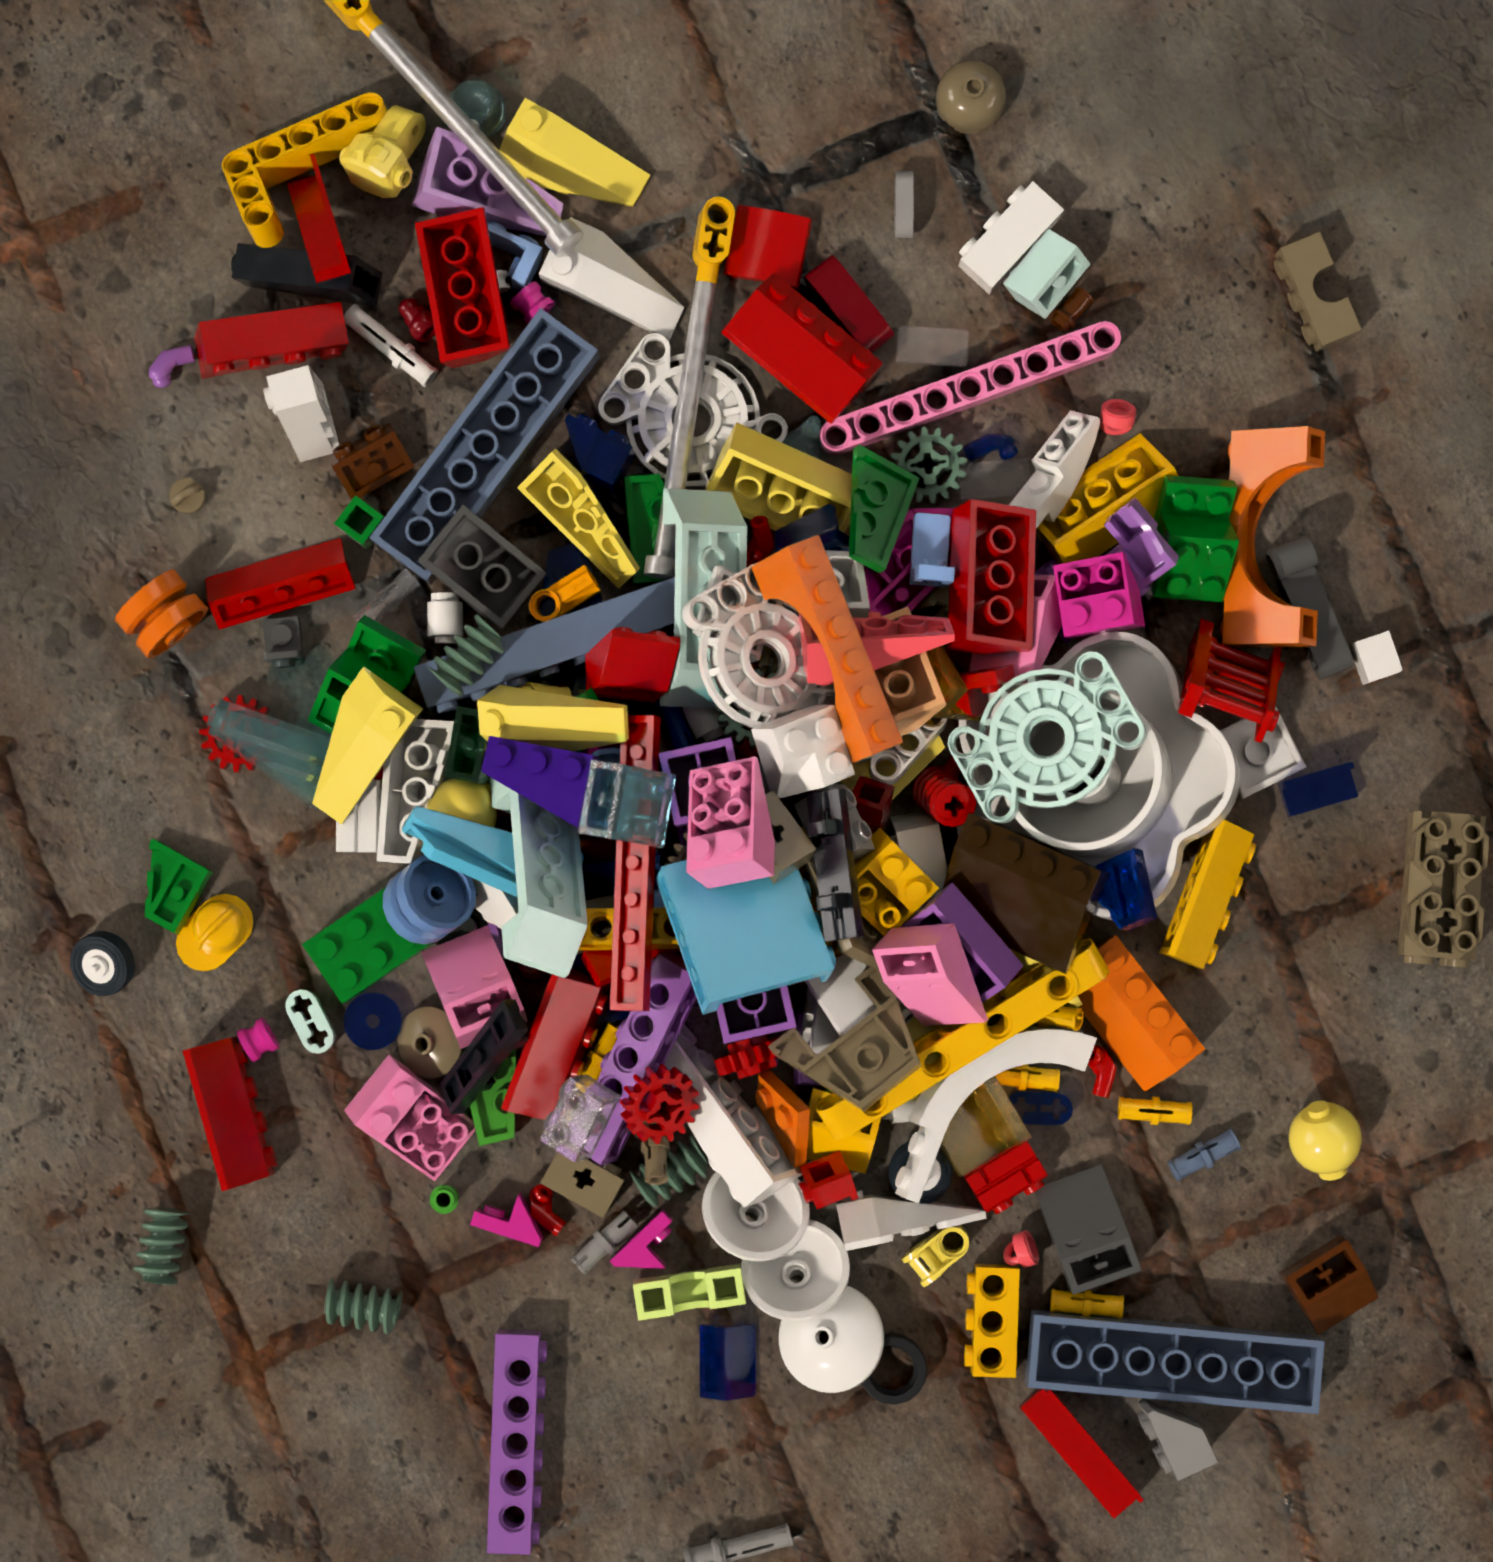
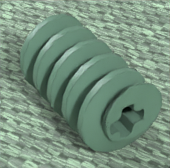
M478 614L474 618L479 627L474 628L466 624L464 629L468 638L465 639L456 635L454 640L458 649L456 650L446 645L444 651L448 659L445 660L435 656L433 659L438 669L428 668L448 689L459 696L464 694L460 685L461 681L468 685L474 684L470 674L471 671L480 675L485 673L480 663L481 661L489 664L495 662L490 652L491 650L500 654L505 652L501 644L503 638Z
M692 1133L688 1135L689 1147L677 1141L678 1153L676 1155L671 1151L667 1153L668 1181L661 1185L646 1183L645 1165L643 1163L639 1164L640 1176L637 1177L629 1170L640 1193L651 1206L655 1208L659 1206L658 1194L666 1200L671 1199L670 1187L679 1193L683 1192V1179L690 1185H695V1172L703 1178L708 1177L707 1165L709 1162Z
M167 1207L144 1209L143 1213L152 1217L153 1221L141 1223V1227L149 1231L150 1236L140 1237L138 1241L148 1246V1249L136 1252V1256L145 1260V1264L134 1266L133 1270L143 1275L141 1279L143 1281L162 1285L178 1284V1279L169 1273L180 1270V1264L172 1259L182 1257L183 1251L176 1247L175 1244L184 1243L186 1237L177 1230L188 1227V1222L179 1216L187 1215L190 1212Z
M331 1278L327 1287L324 1305L327 1324L334 1325L340 1316L341 1326L348 1327L354 1318L355 1328L358 1330H362L368 1321L370 1331L376 1332L382 1323L384 1334L390 1335L399 1319L403 1291L399 1292L395 1300L392 1299L390 1288H386L382 1297H378L377 1288L372 1285L367 1295L363 1293L362 1283H358L355 1290L350 1292L348 1281L345 1280L340 1289L337 1290L335 1289L334 1278Z

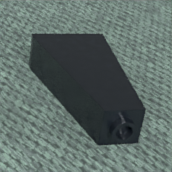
M242 243L237 244L236 254L233 255L231 261L232 278L248 287L370 307H377L383 273L355 255H346L351 273L316 283L306 250L280 247L262 248L258 245Z

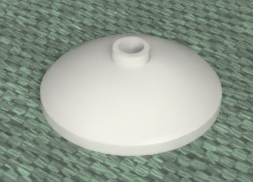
M715 1172L705 1188L702 1199L703 1219L711 1237L728 1253L748 1261H769L787 1254L799 1243L809 1222V1203H805L798 1185L800 1180L797 1178L762 1202L744 1208L741 1203L732 1197L729 1186L723 1177ZM753 1213L757 1221H749L745 1214Z
M809 1219L803 1237L791 1251L769 1261L760 1262L742 1259L741 1272L744 1288L749 1298L759 1309L781 1320L802 1321L825 1313L840 1300L849 1281L850 1264L848 1253L838 1235L826 1225ZM799 1275L803 1277V1280L799 1283H794L791 1281V1278Z
M848 1285L840 1300L825 1313L802 1321L781 1320L779 1348L782 1359L790 1373L800 1383L813 1390L838 1393L855 1388L873 1373L882 1356L884 1329L881 1317L873 1303L863 1293ZM822 1331H826L829 1335V1340L826 1344H822L819 1340V1335Z

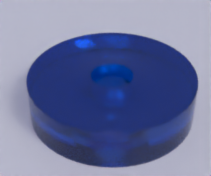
M378 992L366 993L355 998L349 1004L344 1016V1027L350 1040L355 1045L367 1050H378L392 1044L397 1039L403 1022L402 1012L398 1004L391 997ZM371 1014L379 1017L380 1023L376 1028H371L367 1023V1019Z

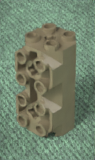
M1422 811L1408 812L1398 955H1404V963L1433 965V958H1440V966L1469 968L1470 961H1476L1477 944L1482 940L1484 909L1480 906L1482 871L1488 865L1489 837L1485 833L1486 816L1432 811L1431 814H1422Z

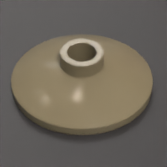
M434 1006L418 1008L405 1017L399 1028L397 1041L400 1056L405 1065L419 1076L425 1078L444 1076L462 1055L463 1049H460L446 1012L441 1008ZM422 1038H425L428 1042L426 1050L423 1048Z

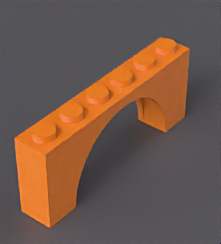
M1310 426L1231 431V442L1228 446V456L1230 459V475L1228 480H1234L1238 488L1229 520L1239 538V544L1223 599L1224 616L1220 626L1223 645L1238 648L1316 647L1318 611L1292 606L1272 592L1258 568L1255 554V535L1260 515L1266 503L1282 484L1299 473L1324 467L1325 431Z
M816 535L789 545L751 566L764 600L779 599L790 604L807 620L817 635L832 672L835 688V709L851 762L854 763L903 743L820 536Z

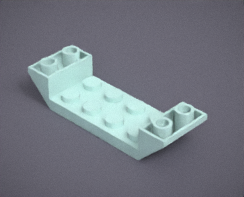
M665 488L663 489V525L676 526L674 637H680V648L669 689L660 697V706L716 708V703L708 694L701 678L698 661L701 637L693 634V629L686 625L682 617V609L690 599L706 591L713 567L721 565L735 573L746 568L747 525L731 492ZM696 603L693 607L696 619L701 607L699 603ZM707 648V661H708V667H709V670H710V669H711V663H710V652H711V649H710V648ZM712 678L713 683L717 691L719 692L720 689L718 688L715 679Z
M490 778L492 807L511 814L519 912L501 927L504 958L565 978L570 973L588 926L579 828Z

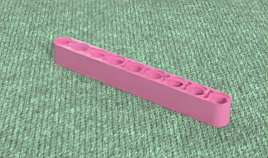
M1099 322L842 415L832 424L829 422L824 424L820 433V445L829 455H842L853 451V448L859 444L863 447L1107 359L1113 355L1120 344V331L1111 322ZM1101 332L1108 334L1112 339V346L1100 348L1094 341V335ZM1073 345L1079 352V358L1072 361L1066 360L1061 354V347ZM1031 357H1040L1045 362L1046 369L1039 373L1033 372L1029 369L1027 360ZM998 369H1006L1011 373L1013 380L1007 385L999 384L994 379L993 373ZM965 381L976 383L979 387L978 395L974 397L965 396L960 390L961 383ZM932 393H939L945 398L946 405L941 409H933L927 403V396ZM898 405H905L911 409L913 416L908 421H899L893 415V410ZM865 417H872L879 423V429L875 433H865L860 428V421ZM832 429H838L845 434L846 440L843 444L834 446L828 443L826 434Z

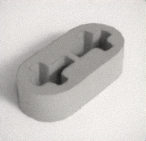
M895 171V238H913L914 174L913 171Z

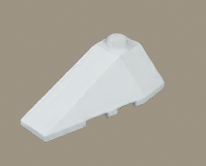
M570 217L583 231V238L565 256L557 257L549 250L539 272L541 282L652 333H659L670 340L685 307L604 232Z

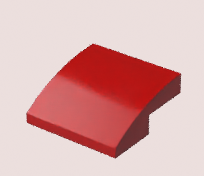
M738 205L724 275L729 278L764 282L770 275L775 273L792 288L799 289L812 219L781 211Z

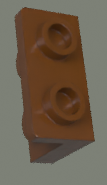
M390 423L384 426L377 424L370 427L364 432L363 438L354 443L347 441L340 444L332 451L333 455L328 457L333 470L351 500L355 495L359 498L363 497L415 467Z

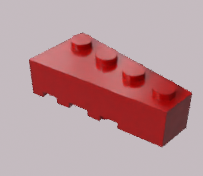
M341 302L202 321L198 323L194 336L202 379L246 370H259L282 363L286 365L305 362L307 358L318 356L322 360L340 357L341 352L345 351L349 344Z

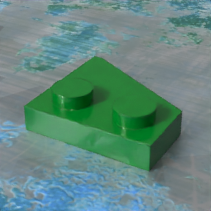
M152 838L149 843V849L152 850L151 871H147L149 894L145 900L144 916L172 933L179 935L211 878L213 871L159 840Z

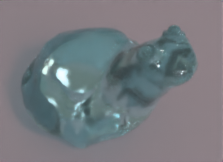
M815 415L810 416L800 427L792 430L789 433V437L782 443L819 459V449L821 448V422L819 417Z

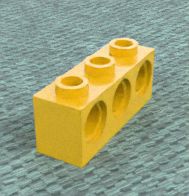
M974 1263V1272H967V1294H973L972 1309L966 1308L965 1329L972 1330L971 1345H965L964 1366L970 1367L973 1377L1016 1378L1020 1268L1017 1265ZM990 1275H998L1002 1278V1286L995 1293H988L983 1290V1282ZM990 1311L998 1312L1001 1315V1322L994 1329H986L982 1326V1317ZM987 1348H996L1000 1352L999 1360L993 1365H985L980 1361L981 1353Z

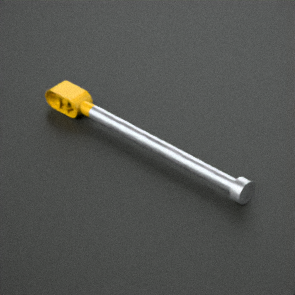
M323 0L348 28L356 31L361 30L545 232L547 235L545 244L557 257L565 256L579 244L584 235L583 231L572 219L563 221L378 18L373 11L370 0H351L356 9L354 7L349 8L348 0Z
M724 197L709 199L698 215L692 254L698 268L664 489L686 488L719 266L728 256L735 217L733 204ZM713 209L720 211L724 216V223L717 224L712 222L708 216V211ZM712 236H717L713 244V252L717 254L714 257H710L709 250L706 247L710 243ZM663 497L654 555L646 556L643 574L651 578L668 580L675 577L676 526L663 525Z

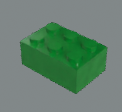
M385 888L302 944L342 1004L350 1002L436 943L423 945L409 942L395 932L387 922L383 910V892Z

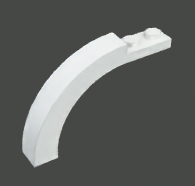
M1029 1026L923 1091L908 1118V1121L920 1125V1128L910 1139L908 1145L910 1155L906 1165L901 1167L897 1174L895 1194L916 1203L920 1202L949 1123L961 1104L976 1088L1003 1071L1025 1064L1054 1063L1085 1072L1097 1038L1063 1028Z

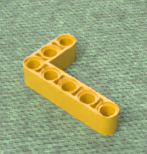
M368 92L233 150L224 157L222 161L223 172L242 220L256 245L262 248L273 247L282 240L284 235V228L268 188L312 170L310 154H315L318 166H321L339 158L343 148L349 146L357 134L373 132L388 111L379 94Z

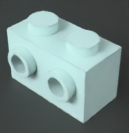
M1047 229L1041 238L1033 244L1031 250L1017 267L1010 272L1003 284L1017 302L1046 319L1090 266V263L1075 244Z

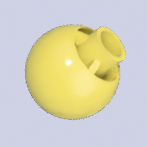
M463 777L446 780L438 786L426 807L430 810L490 827H495L497 820V809L492 807L491 786L482 780Z
M1326 1101L1312 1102L1302 1109L1291 1123L1289 1145L1293 1156L1304 1168L1318 1173L1319 1177L1323 1180L1331 1181L1342 1178L1347 1173V1167L1355 1161L1361 1149L1362 1134L1360 1126L1352 1113L1341 1105Z

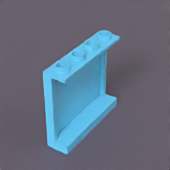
M687 860L661 866L656 882L702 1015L717 1011L721 1003L820 977L821 982H825L832 974L836 965L835 955L831 946H826L822 935L823 925L821 916L818 912H814L812 908L810 885L807 879H802L799 869L773 884L769 877L708 889L686 873Z

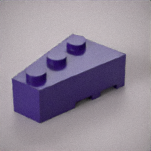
M489 736L481 772L589 834L605 766L603 761L590 754Z

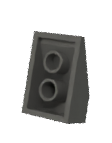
M463 504L417 560L494 626L501 629L547 573Z

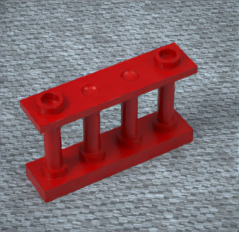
M1200 619L1187 651L1178 713L1192 718L1197 706L1203 707L1208 705L1255 722L1254 741L1262 743L1266 731H1274L1280 712L1275 710L1278 681L1285 666V662L1280 661L1281 647H1274L1268 660L1218 643L1217 638L1212 637L1214 623ZM1214 657H1218V658H1220V659H1223V660L1232 662V663H1234V664L1243 666V667H1245V668H1248V669L1257 671V672H1259V673H1262V675H1261V674H1258V673H1255V672H1253V671L1244 669V668H1242V667H1239V666L1230 664V663H1228V662H1225V661L1216 659V658H1214ZM1212 672L1215 673V674H1218V675L1227 677V678H1229V679L1238 681V682H1240V683H1243V684L1252 686V687H1254V688L1260 689V691L1255 690V689L1250 688V687H1247V686H1244V685H1242V684H1239V683L1230 681V680H1228V679L1219 677V676H1217V675L1212 674ZM1210 689L1215 690V691H1218V692H1221V693H1223V694H1226V695H1229V696H1232V697H1235V698H1237V699L1246 701V702H1248V703L1257 705L1258 708L1255 707V706H1252V705L1243 703V702H1241V701L1232 699V698H1230V697H1227V696L1218 694V693H1216V692L1210 691Z

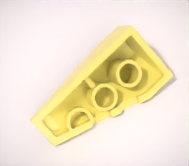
M524 98L508 126L499 150L525 179L531 180L541 188L554 190L557 193L591 197L594 200L634 207L651 177L650 174L556 114L527 98Z
M555 448L517 488L619 589L640 567L582 473Z
M366 667L361 669L342 696L312 802L313 805L340 824H343L423 710L422 707Z
M498 685L477 700L480 735L487 741L489 736L568 751H579L629 740L627 705L505 685Z

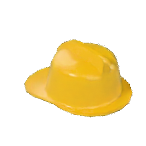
M230 894L216 895L205 901L187 919L179 935L177 934V953L183 963L193 970L199 971L214 970L225 963L246 942L252 933L254 921L252 911L247 903L239 897Z

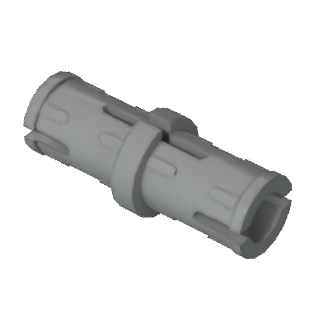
M622 1210L601 1232L596 1230L592 1234L594 1238L572 1256L570 1260L586 1275L608 1253L612 1255L616 1251L615 1247L633 1230L637 1229L638 1225Z

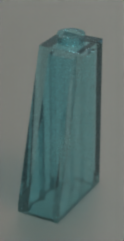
M220 699L218 706L215 705L210 712L208 726L211 727L208 733L303 803L320 810L312 802L331 738Z

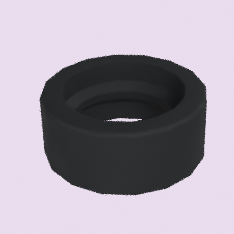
M886 1333L884 1334L883 1349L894 1347L907 1352L913 1362V1376L908 1384L896 1390L881 1387L873 1379L872 1374L862 1383V1386L877 1401L896 1405L908 1402L920 1392L926 1381L927 1366L924 1354L915 1341L903 1334Z

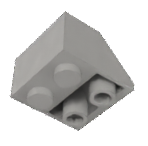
M1147 1400L1139 1402L1142 1413L1138 1414L1137 1417L1150 1441L1155 1439L1158 1446L1153 1447L1152 1450L1165 1474L1171 1472L1179 1481L1218 1463L1203 1429L1192 1417Z

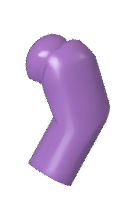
M192 345L164 350L158 355L149 368V378L152 379L155 387L164 388L170 385V373L175 366L196 361Z

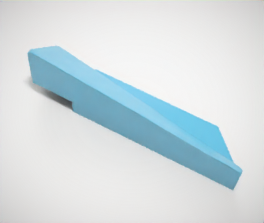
M419 806L413 808L402 827V831L424 842L421 852L429 860L517 897L512 832ZM581 852V860L583 862L584 855Z

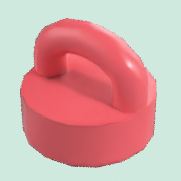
M1110 399L1104 402L1100 412V429L1110 435H1122L1129 432L1135 423L1137 409L1130 402L1121 399Z
M1024 1230L1012 1235V1242L1005 1247L1003 1252V1259L1009 1266L1021 1264L1024 1268L1038 1264L1040 1259L1039 1251L1030 1232Z

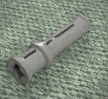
M788 1523L723 1541H721V1538H711L710 1543L692 1548L685 1545L682 1546L685 1562H732L794 1545Z

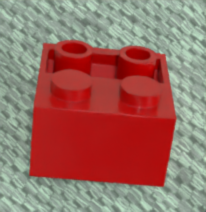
M628 627L612 629L585 655L586 690L592 687L597 697L655 703L669 689L680 648V637L667 636V633L663 631L638 633L633 632Z

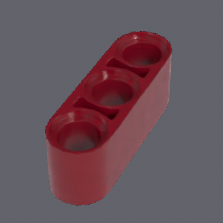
M831 255L804 276V280L836 323L871 353L895 336L889 324L835 256Z

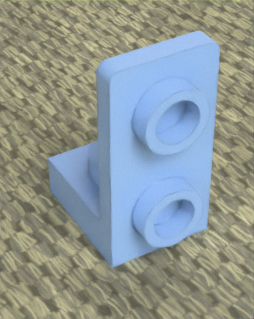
M488 220L491 245L516 256L510 266L508 276L511 277V291L519 293L532 282L542 261V247L533 238L526 235H519L518 237L507 232L506 228L501 224Z
M920 512L914 515L909 585L945 588L954 582L955 567H947L950 516Z

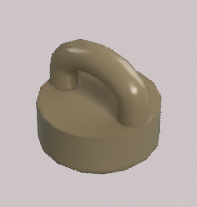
M183 478L172 485L169 499L177 511L183 514H194L204 507L206 491L198 481L191 478Z

